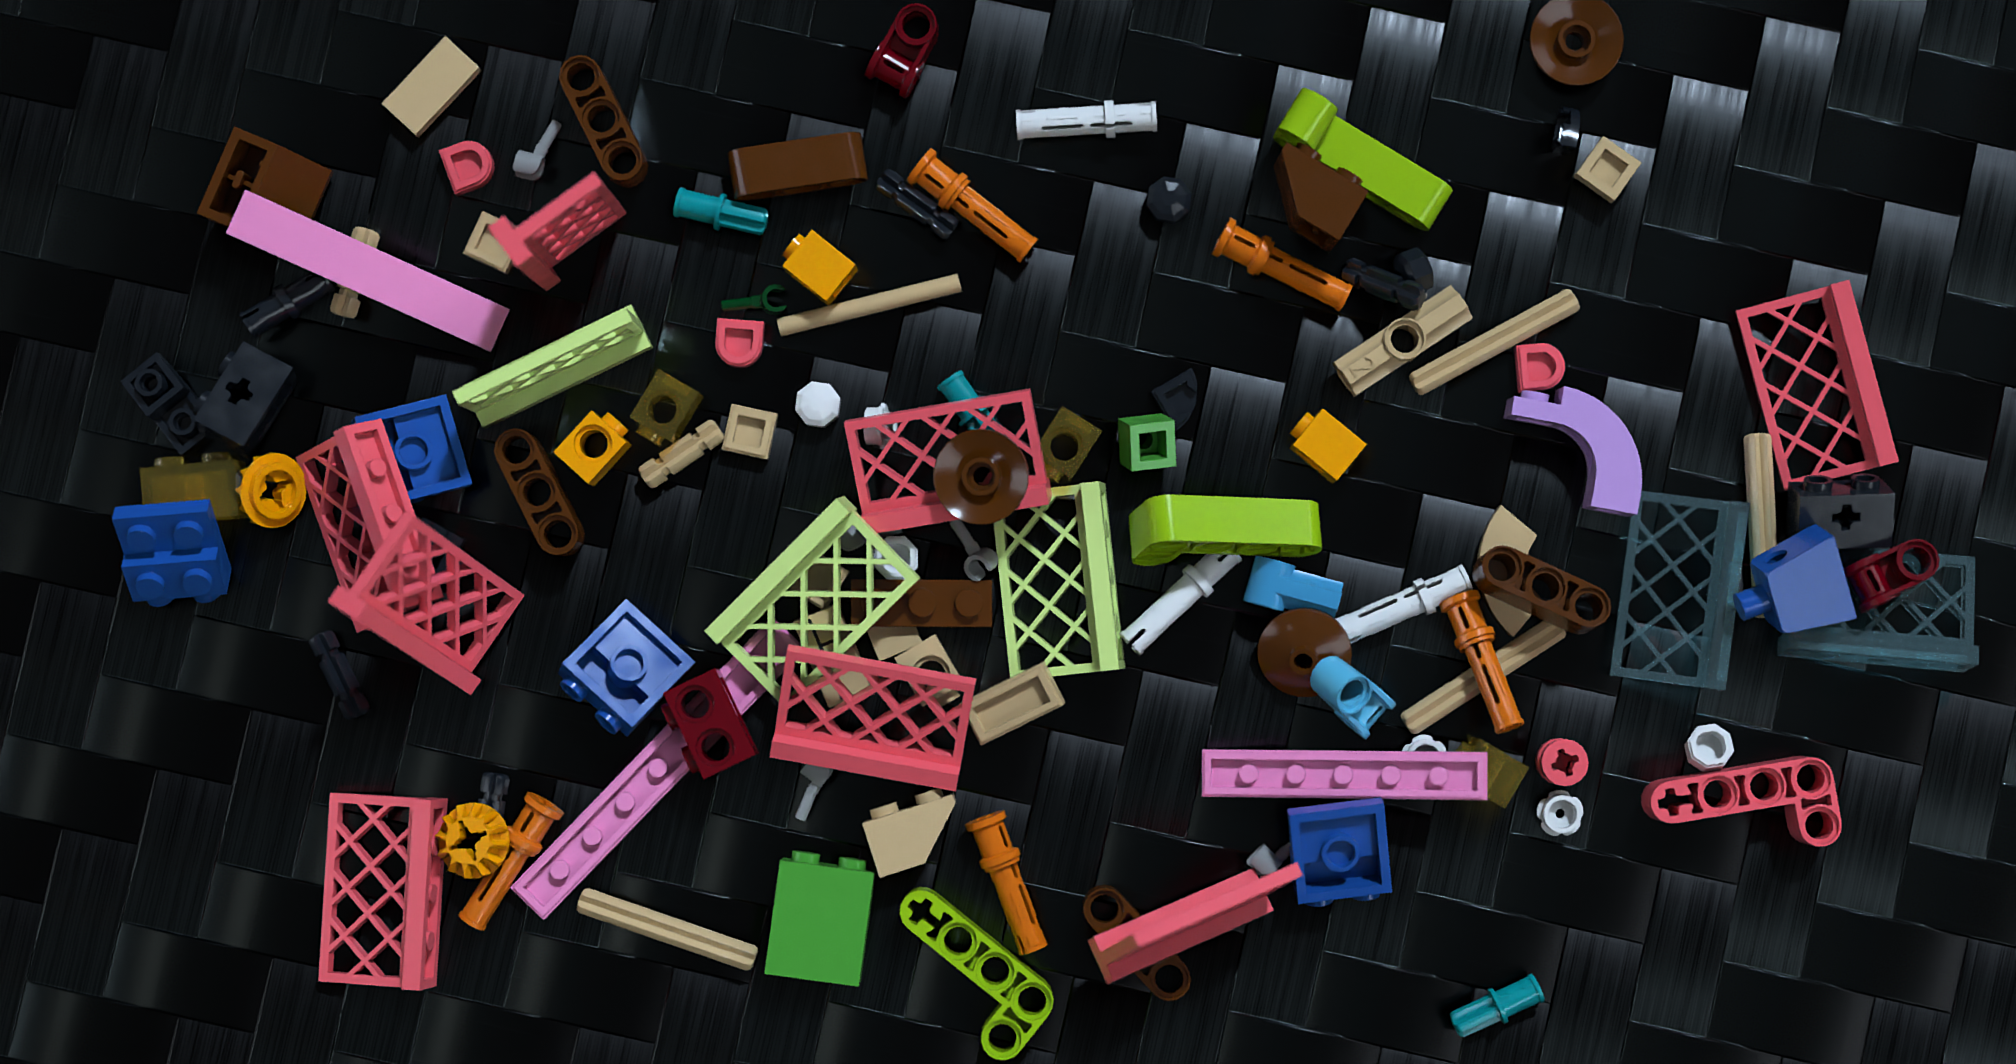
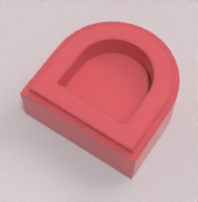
M463 141L439 150L453 191L457 196L483 187L492 178L494 160L490 152L483 145L474 141Z
M717 318L715 346L720 358L726 364L736 368L748 367L755 363L763 350L765 323L762 321Z
M1536 343L1513 347L1518 393H1521L1522 390L1544 391L1560 382L1564 375L1565 362L1562 354L1554 346L1546 343Z

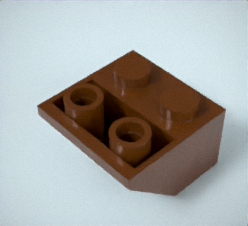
M234 126L197 214L228 228L245 190H248L313 220L334 172L278 144Z
M1286 142L1273 167L1289 229L1330 253L1340 240L1369 191L1360 186L1363 182L1362 179L1351 171L1342 167H1338L1334 171L1320 162L1322 156L1309 146L1297 143L1294 147Z

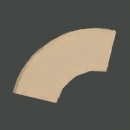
M1500 505L1494 511L1484 529L1477 559L1493 547L1501 545L1509 546L1528 554L1537 535ZM1490 560L1488 568L1492 577L1496 580L1506 581L1508 574L1504 564L1497 560ZM1532 588L1534 595L1540 600H1542L1540 596L1536 593V591ZM1481 591L1485 604L1494 620L1510 637H1514L1531 617V614Z

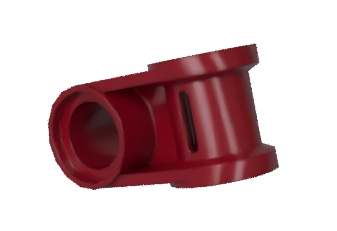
M914 3L900 10L886 37L875 50L866 68L865 77L870 80L876 77L897 88L899 95L903 98H907L910 95L939 36L937 19L930 8L923 4ZM918 17L927 20L930 23V28L924 37L913 39L905 34L904 29L909 20Z
M1913 539L1880 554L1870 555L1845 567V577L1848 578L1861 603L1858 606L1860 614L1897 598L1900 594L1917 587L1933 576L1939 567V556L1937 550L1929 542ZM1904 554L1913 555L1918 559L1921 566L1920 574H1912L1906 570L1902 562Z

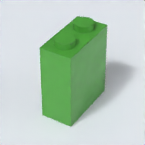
M792 851V857H783L779 864L764 974L859 987L862 978L876 870L866 869L867 860L839 857L837 865L819 862L820 854Z

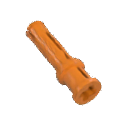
M930 148L911 171L906 181L911 185L917 183L938 200L937 205L941 209L949 210L953 208L982 233L1013 255L1018 262H1021L1038 238L1033 237L1000 209L996 208L968 186L971 182L968 180V176L963 172L960 174L954 172L936 157L937 152Z
M1229 218L1211 255L1217 258L1223 255L1247 267V273L1251 275H1259L1263 272L1335 308L1338 312L1342 309L1353 284L1346 283L1274 247L1275 242L1272 241L1271 237L1265 235L1261 238L1237 226V220Z
M1469 590L1447 598L1439 604L1442 613L1448 614L1457 637L1453 641L1456 649L1467 656L1479 691L1494 724V730L1497 734H1502L1514 730L1525 723L1520 716L1507 679L1493 648L1492 642L1495 640V631L1492 626H1487L1478 604L1481 598L1479 591Z
M527 792L524 797L525 806L513 825L507 826L510 842L505 860L496 871L482 877L467 904L458 914L461 920L475 929L481 931L486 929L487 923L505 894L509 891L528 857H535L536 854L541 852L543 848L541 845L542 839L554 820H560L564 815L559 807L540 795Z
M1000 810L966 823L965 827L968 832H973L982 857L979 865L981 869H984L985 873H990L1008 925L1014 936L1018 953L1021 956L1046 947L1048 943L1040 928L1030 896L1020 874L1017 862L1020 860L1019 856L1021 853L1019 848L1013 847L1003 821L1007 815L1005 810Z

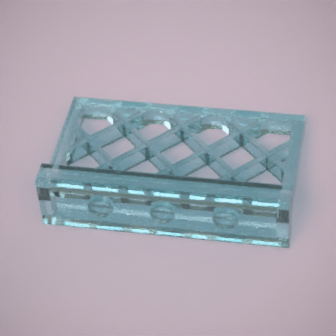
M1641 491L1638 514L1630 518L1610 669L1611 676L1717 691L1726 690L1736 614L1733 594L1739 591L1750 503ZM1642 502L1663 504L1674 520L1652 535L1640 520ZM1672 505L1690 508L1679 515ZM1698 508L1718 511L1716 530L1702 541L1698 540L1683 521L1684 518ZM1676 524H1679L1695 546L1673 562L1656 539ZM1640 529L1647 540L1637 547ZM1714 538L1711 556L1704 545ZM1652 544L1668 566L1646 582L1634 567L1635 555ZM1699 550L1711 565L1710 576L1694 588L1677 565ZM1672 570L1689 592L1667 608L1650 585ZM1634 575L1642 586L1631 593ZM1708 585L1705 603L1697 592ZM1646 590L1662 612L1640 628L1628 613L1629 601ZM1693 596L1705 611L1704 622L1687 634L1670 612ZM1666 616L1683 639L1663 654H1660L1644 632ZM1628 621L1635 630V633L1624 640L1626 623ZM1702 631L1699 649L1691 638ZM1638 636L1656 657L1655 660L1641 670L1621 667L1623 647ZM1686 642L1699 658L1696 677L1676 675L1665 661L1667 656ZM1660 662L1668 673L1648 670Z
M1879 548L1838 549L1842 564L1849 558L1861 560L1875 553L1880 554L1889 550ZM1904 554L1902 562L1907 563L1917 575L1920 574L1921 566L1918 559L1913 555ZM1938 554L1939 567L1937 571L1942 567L1961 568V588L1950 596L1932 576L1925 580L1923 583L1943 602L1928 617L1908 598L1909 595L1923 584L1921 583L1917 587L1900 594L1881 613L1875 608L1866 612L1872 618V621L1862 630L1851 629L1845 622L1834 624L1836 627L1820 626L1791 633H1782L1778 637L1777 656L1965 672L1979 665V646L1974 645L1975 557ZM1846 578L1852 600L1854 599L1860 605L1861 603L1848 578ZM1960 596L1961 607L1955 602V600L1958 599ZM1900 603L1919 623L1908 634L1897 633L1884 618ZM1948 608L1960 621V638L1944 637L1931 621ZM1877 624L1882 631H1871L1870 629ZM1924 628L1930 636L1917 634Z

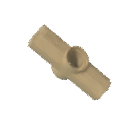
M1449 285L1423 302L1419 310H1411L1401 318L1394 320L1386 328L1332 364L1345 387L1355 397L1405 363L1413 360L1419 354L1472 320L1473 317L1461 295ZM1403 329L1412 335L1414 346L1411 352L1402 353L1393 347L1391 335L1394 330Z

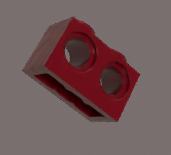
M714 668L663 693L667 700V703L661 705L663 714L672 731L680 728L687 743V746L681 748V751L693 774L700 771L703 779H706L759 754L719 668ZM694 690L704 692L709 699V709L700 718L691 716L685 708L686 697ZM713 733L722 734L729 741L730 750L723 760H714L706 753V740Z

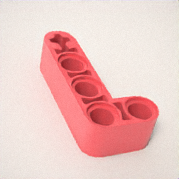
M1793 756L1722 768L1721 770L1658 779L1650 782L1644 788L1641 795V805L1644 812L1650 818L1665 823H1681L1784 805L1788 830L1795 840L1803 844L1825 847L1838 839L1842 829L1833 773L1825 761L1815 757ZM1809 765L1814 771L1815 781L1809 789L1802 790L1797 782V774L1803 766ZM1763 773L1768 779L1769 788L1763 797L1756 798L1751 792L1750 783L1756 774ZM1716 780L1722 787L1723 796L1719 803L1709 806L1704 799V789L1708 783ZM1666 793L1677 796L1687 795L1690 802L1671 803L1668 805V810L1658 806V800L1665 798ZM1817 811L1823 819V828L1818 835L1811 837L1806 831L1805 822L1811 813Z

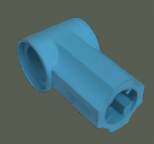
M1255 556L1243 601L1284 612V609L1311 608L1325 612L1333 618L1335 617L1342 596V582L1295 570L1296 566L1285 562Z

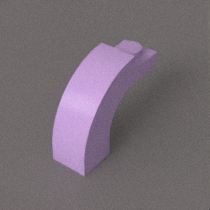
M1566 386L1556 390L1554 403L1548 402V394L1522 390L1520 397L1514 396L1507 400L1504 413L1505 419L1556 428L1569 435L1579 445L1586 459L1588 473L1582 505L1583 509L1626 517L1638 514L1642 489L1640 457L1628 429L1608 406L1585 392Z

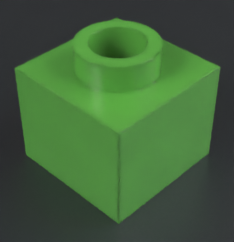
M1163 413L1118 418L1119 455L1122 466L1130 471L1176 466L1175 420ZM1146 433L1147 439L1144 444L1140 445L1139 434Z

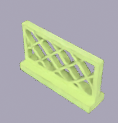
M630 304L472 380L452 393L458 405L475 412L482 428L486 429L632 359L653 347L634 307Z
M1096 481L1080 483L1078 485L1052 487V498L1049 505H1043L1040 508L1031 507L1030 509L1035 514L1019 534L1005 523V518L994 522L1010 677L1025 671L1021 670L1019 650L1029 637H1032L1050 652L1044 660L1047 667L1055 657L1066 665L1048 667L1052 676L1125 669L1123 642L1119 634L1121 632L1105 483ZM1074 495L1076 515L1064 529L1045 512L1057 497ZM1040 518L1061 533L1045 554L1024 539ZM1077 524L1079 540L1070 534ZM1006 532L1014 538L1009 547L1007 545ZM1066 538L1076 545L1081 552V562L1071 575L1067 574L1050 560ZM1020 543L1040 559L1025 580L1010 570L1009 557ZM1045 564L1066 580L1050 601L1029 585ZM1082 571L1084 587L1075 580ZM1011 579L1020 585L1014 594ZM1070 585L1074 586L1086 598V609L1075 622L1055 606ZM1025 590L1045 606L1029 627L1015 616L1014 603ZM1050 611L1071 627L1055 648L1034 632ZM1087 617L1089 633L1080 627ZM1016 625L1025 632L1019 640L1017 638ZM1075 632H1078L1090 642L1092 663L1074 664L1060 653Z
M845 496L836 498L704 630L716 644L722 643L778 702L781 686L775 681V663H785L786 656H775V630H800V646L807 648L808 630H833L832 652L845 654L921 578L856 512L857 508ZM852 526L866 538V558H841V537ZM833 546V557H822ZM874 547L885 558H874ZM815 563L833 564V591L808 590V570ZM841 564H866V591H841ZM874 564H891L905 580L893 592L874 591ZM800 579V590H789ZM782 596L800 597V623H775V603ZM808 597H833V624H808ZM841 597L866 598V619L862 623L841 624ZM874 598H886L874 610ZM767 612V623H756ZM749 629H767L768 656H751L737 641ZM841 631H852L841 642ZM796 661V663H800V680L806 687L823 675L817 667L808 675V663ZM757 662L768 663V673ZM795 689L791 692V696L797 693Z

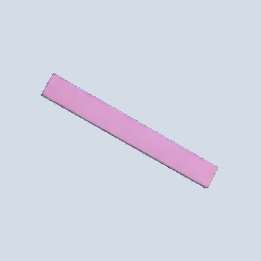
M759 629L743 646L751 656H768L767 629ZM775 630V656H786L788 644L800 646V642L788 630ZM734 656L720 669L741 715H743L766 692V689ZM757 662L768 673V663ZM775 663V681L783 674L785 663ZM699 691L685 708L691 716L700 718L709 709V699L704 692ZM667 724L510 887L543 920L547 919L690 770L681 751V748L687 746V743L680 728L672 731L669 724ZM713 733L707 738L705 743L706 753L723 736L722 734Z

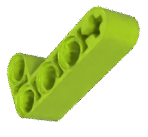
M1302 88L1278 126L1273 139L1282 147L1285 146L1286 142L1294 147L1297 143L1309 146L1322 156L1320 160L1322 164L1334 171L1338 167L1345 168L1361 178L1363 182L1360 186L1369 191L1365 198L1410 225L1424 231H1429L1453 189L1437 176L1335 116L1338 109L1328 99L1310 89Z
M1160 495L1145 500L1128 516L1131 560L1136 565L1155 566L1173 561L1181 553L1303 557L1322 551L1319 505L1312 500Z
M928 887L912 889L905 895L900 906L902 922L911 932L999 1002L982 1027L981 1042L986 1053L994 1059L1007 1060L1013 1058L1021 1051L1049 1016L1054 1000L1050 985L1044 978L936 891ZM925 898L930 900L932 904L929 911L938 920H941L943 912L951 916L942 924L937 937L929 933L935 926L931 920L924 916L918 921L912 918L914 910L910 904L912 900L918 903L923 902ZM962 927L968 930L972 937V943L969 948L957 952L951 950L946 945L945 935L951 928ZM1000 957L1005 960L1009 967V972L1005 978L999 981H991L983 975L981 967L988 958ZM1037 987L1043 991L1046 1000L1040 1009L1029 1011L1020 1005L1018 997L1025 988ZM999 1024H1007L1016 1033L1015 1041L1005 1048L995 1046L989 1038L991 1029Z

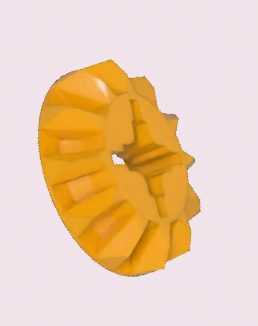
M269 452V454L253 457V462L250 466L240 470L243 475L241 486L234 490L241 498L242 504L238 509L247 514L251 523L266 528H278L290 523L300 513L306 499L307 489L304 473L299 464L291 457ZM266 480L269 482H280L272 491L274 499L260 498L267 489Z
M466 803L456 805L454 810L442 817L443 823L440 831L435 835L439 843L437 856L444 860L448 866V871L464 877V879H473L488 876L501 866L507 856L510 839L508 827L503 817L495 809L483 803ZM467 828L470 833L487 834L475 843V854L471 848H458L461 841L467 838Z

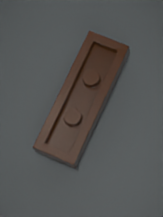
M851 579V591H866V579ZM874 579V591L893 592L904 580ZM918 580L872 627H992V580ZM851 597L850 624H860L866 619V598ZM874 598V610L886 598Z

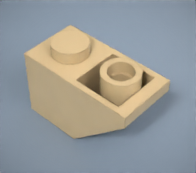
M936 788L915 795L917 804L899 810L897 802H893L869 810L872 819L864 821L862 825L879 878L926 862L956 803L954 793L943 795L942 789Z

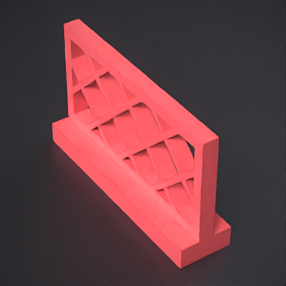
M593 172L518 227L512 224L505 216H502L488 228L515 266L545 291H548L561 281L552 267L623 217L627 212L595 172Z
M1850 280L1735 311L1767 432L1772 437V450L1783 491L1788 490V482H1801L1806 477L1791 479L1786 460L1796 444L1820 457L1811 474L1807 476L1822 475L1833 479L1899 462ZM1821 298L1826 318L1817 333L1792 320L1802 303ZM1793 306L1787 317L1776 311ZM1767 313L1783 322L1770 346L1753 337L1748 320L1749 317ZM1788 326L1813 339L1800 362L1775 349ZM1827 326L1829 327L1832 342L1822 337ZM1818 342L1834 350L1838 363L1829 378L1805 366L1806 361ZM1756 346L1767 351L1761 362L1759 361ZM1771 354L1796 367L1782 391L1765 382L1762 369ZM1800 371L1825 384L1812 407L1787 394ZM1840 371L1845 387L1834 382ZM1830 387L1848 397L1850 409L1841 424L1817 411ZM1767 390L1779 396L1773 407ZM1784 399L1808 412L1794 436L1777 427L1774 415ZM1813 416L1837 429L1824 452L1799 439ZM1852 416L1857 433L1846 427ZM1842 432L1860 441L1865 461L1845 465L1829 456ZM1780 435L1791 441L1785 452ZM1825 461L1838 467L1819 472Z
M1031 389L845 420L844 426L862 511L861 517L877 533L960 520L943 506L936 490L924 491L910 482L909 479L922 460L933 468L935 467L936 459L927 453L941 433L950 440L957 435L946 426L955 413L968 411L983 422L979 429H985L987 426H990L995 431L1009 437L1018 447L1032 456L1035 473L1029 474V483L1025 497L1016 510L1049 505L1052 491L1049 477L1046 474ZM1022 402L1025 422L1016 435L992 419L1001 405ZM994 406L988 416L979 410ZM948 414L942 424L932 418ZM921 419L937 430L924 450H921L900 435L911 420ZM902 422L896 432L886 426ZM875 427L891 439L878 458L861 448L857 430ZM1026 428L1030 445L1020 439ZM895 441L918 457L905 477L881 462ZM863 459L872 464L867 474ZM876 468L900 484L890 498L871 501L867 481ZM991 471L983 482H979V484L987 485L990 483L992 478ZM904 487L914 493L898 496Z
M382 418L343 426L333 432L334 436L295 457L304 473L305 486L339 584L347 591H350L402 514L407 511L416 517ZM316 460L326 466L324 481L321 480L315 463ZM339 476L347 482L345 497L337 492ZM334 505L342 511L340 525L336 523L333 514ZM354 521L362 526L360 541L352 535ZM413 529L402 545L403 555L418 550L417 530ZM349 549L357 555L355 569L352 568L348 557ZM431 561V575H432V574H435L436 572H435V570H434V567H433V564H432V561ZM418 563L403 568V585L419 579ZM390 573L379 578L376 585L370 591L371 595L374 596L390 590ZM440 585L432 588V602L444 597ZM419 593L403 598L404 613L419 607ZM352 618L357 633L369 630V628Z
M405 511L350 591L338 585L328 602L471 695L481 681L480 678L472 674L473 670L525 595L414 515ZM413 529L417 530L418 550L403 555L402 545ZM446 553V570L431 575V558ZM418 563L419 579L403 585V568ZM390 573V590L374 596L371 595L370 591L379 578ZM474 573V589L459 594V578ZM447 583V599L432 604V588ZM504 592L505 595L495 610L487 613V597ZM419 593V609L404 614L403 598ZM474 602V618L460 623V607ZM447 612V628L432 634V617ZM474 631V641L462 656L460 654V636Z
M788 644L770 758L956 791L976 678ZM799 661L815 664L824 676L806 687L794 672L795 663ZM849 671L859 672L864 675L870 685L852 695L839 677ZM895 680L908 681L917 693L899 704L886 686ZM830 683L844 701L826 711L814 697L813 693ZM793 686L797 693L791 696V690ZM943 688L963 691L962 703L947 712L933 696V694ZM877 692L889 706L890 710L873 720L859 702ZM802 700L807 703L817 716L808 723L787 720L789 708ZM924 700L937 718L919 728L906 711ZM850 708L864 726L854 732L841 730L833 718ZM960 716V717H959V723H958V726H957V725L954 723L953 719H955L956 717ZM898 717L910 734L901 740L889 739L879 727ZM944 725L955 739L954 750L934 747L926 736Z
M330 793L318 981L401 987V990L414 991L437 986L444 860L437 856L439 843L435 835L440 831L443 823L442 817L447 815L448 798ZM344 803L358 804L369 818L354 834L342 822ZM371 805H382L383 807L376 812ZM395 806L410 807L408 828L400 836L396 837L382 818ZM374 825L390 843L375 859L369 855L358 841ZM341 837H343V838L345 839V842H344L342 845H341ZM408 839V841H407V849H406V847L403 845V843ZM350 848L355 851L366 865L351 881L340 870V857ZM396 850L406 862V874L394 885L379 865ZM370 873H373L387 890L372 906L366 902L355 888ZM340 884L343 889L338 892V886ZM405 886L404 896H403V894L400 892V890ZM347 895L351 897L364 913L349 928H346L337 917V904ZM393 897L403 909V922L391 932L376 912ZM368 920L385 938L369 954L353 936ZM337 931L340 936L335 940V934ZM400 934H402L401 943L397 939ZM346 942L361 961L349 972L333 971L334 951ZM389 945L400 957L399 976L385 975L373 961ZM366 967L371 972V974H363L359 972H361Z
M1297 862L1261 878L1258 877L1255 868H1252L1096 935L1087 941L1108 985L1269 914L1274 909L1267 895L1298 879L1303 874Z

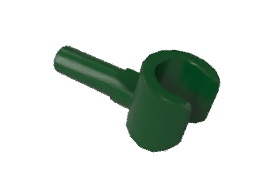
M773 284L768 286L762 295L722 300V310L726 312L753 308L763 309L769 315H778L786 309L787 305L772 307L767 302V295L772 292H784L786 289L781 285Z

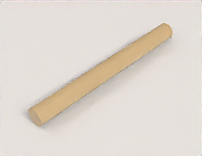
M958 274L777 318V324L782 337L959 293L962 290Z

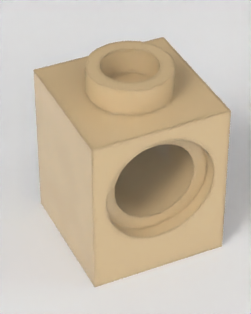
M936 634L894 658L897 664L920 668L927 661H937L943 666L945 673L959 675ZM909 683V685L911 686L913 692L916 694L917 691H916V690L913 688V686ZM943 688L933 694V696L941 706H944L958 698L960 694L957 690ZM924 700L920 702L922 707L927 705Z

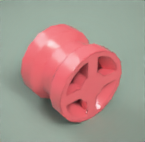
M1562 738L1550 739L1543 743L1538 749L1535 758L1536 770L1541 778L1548 783L1561 786H1570L1581 781L1587 773L1589 764L1587 753L1581 745L1575 741Z

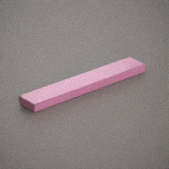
M245 190L226 231V234L489 352H491L510 310L248 190Z
M1202 749V797L1347 799L1381 797L1382 799L1488 800V752Z

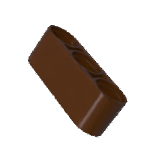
M583 55L570 57L560 68L559 80L603 170L620 187L630 188L637 186L647 175V159L606 76L590 57ZM584 70L594 73V82L588 89L582 91L573 89L572 81L577 73ZM607 111L615 114V123L610 130L606 132L593 130V120L599 113ZM622 153L634 154L636 156V165L633 170L625 174L614 172L613 164L617 156Z
M859 132L836 133L738 148L727 153L733 195L736 201L758 200L860 184L868 180L862 136Z
M516 428L506 430L496 440L494 453L538 544L544 551L552 555L566 557L575 554L584 543V529L542 443L536 436L525 430ZM518 439H526L530 446L528 458L522 463H512L508 455L511 443ZM545 480L550 485V498L543 505L535 506L530 501L529 489L535 482ZM566 522L571 528V540L566 546L556 548L550 541V530L555 524Z
M1505 545L1495 546L1482 555L1473 565V582L1483 593L1570 633L1578 635L1588 633L1604 623L1610 615V598L1601 588ZM1490 560H1497L1504 564L1508 574L1506 581L1496 580L1492 577L1488 568ZM1533 580H1541L1547 584L1550 589V599L1548 601L1540 600L1534 595L1532 591ZM1577 599L1585 600L1592 607L1593 618L1591 621L1584 620L1577 614L1575 609Z
M1103 884L1091 888L1083 899L1084 916L1098 934L1141 916L1117 889L1109 885ZM1100 895H1109L1117 901L1116 913L1113 917L1106 920L1097 919L1093 916L1090 909L1093 900ZM1177 954L1135 972L1152 993L1163 1000H1177L1184 996L1190 987V972ZM1164 965H1174L1181 970L1180 982L1174 988L1164 989L1156 984V973Z

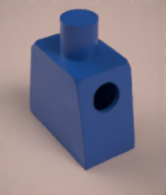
M1817 524L1807 527L1753 558L1750 562V568L1755 586L1733 594L1735 608L1743 621L1764 614L1767 622L1781 633H1791L1857 618L1835 537Z

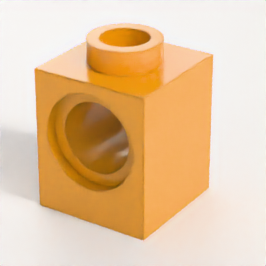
M813 230L806 237L798 234L783 253V256L787 259L782 265L785 272L828 306L831 305L858 271L855 263Z
M1321 409L1315 417L1306 412L1290 432L1296 440L1289 449L1327 480L1334 483L1367 444L1326 410Z
M591 410L554 450V453L585 482L595 486L632 446L623 437L629 430L609 412L601 417ZM594 433H603L608 441L605 453L600 457L590 458L585 451L587 438Z

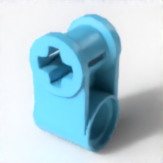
M1328 656L1322 659L1312 671L1310 677L1312 689L1334 710V714L1365 740L1370 736L1369 729L1386 709L1392 710L1397 705L1382 689L1337 656Z

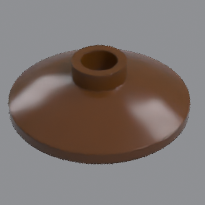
M1551 0L1536 15L1531 26L1529 40L1532 56L1544 74L1564 85L1583 86L1602 79L1615 67L1622 53L1624 36L1618 16L1603 0ZM1574 35L1578 37L1581 41V48L1579 50L1569 49L1565 42L1567 36Z
M973 429L956 435L942 448L935 463L933 478L940 502L953 516L972 524H990L1006 518L1021 504L1028 488L1029 471L1022 451L1009 437L994 430ZM981 467L988 468L992 473V479L987 485H981L976 480V472Z
M1296 608L1279 614L1266 625L1259 639L1257 655L1261 671L1277 689L1297 697H1314L1319 695L1312 689L1310 677L1316 664L1328 656H1337L1350 665L1352 648L1347 632L1335 618L1316 609ZM1299 654H1307L1312 658V662L1308 665H1302L1297 663L1295 657Z

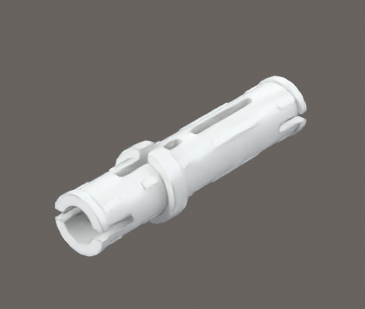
M1106 100L1104 105L1036 110L1017 109V138L1022 140L1024 138L1065 137L1105 133L1106 138H1115V133L1157 132L1156 101L1114 105L1113 100Z
M1206 554L1194 566L1188 564L1182 570L1184 576L1173 584L1130 626L1119 633L1122 639L1128 645L1140 632H1143L1144 634L1131 647L1139 656L1142 655L1143 651L1202 595L1207 598L1214 591L1212 586L1237 563L1242 561L1241 556L1227 555L1222 561H1218L1223 555Z
M1461 564L1428 580L1417 579L1412 582L1413 586L1399 593L1385 597L1335 619L1343 626L1350 642L1353 643L1425 612L1426 615L1436 612L1435 607H1438L1447 598L1473 590L1465 568Z

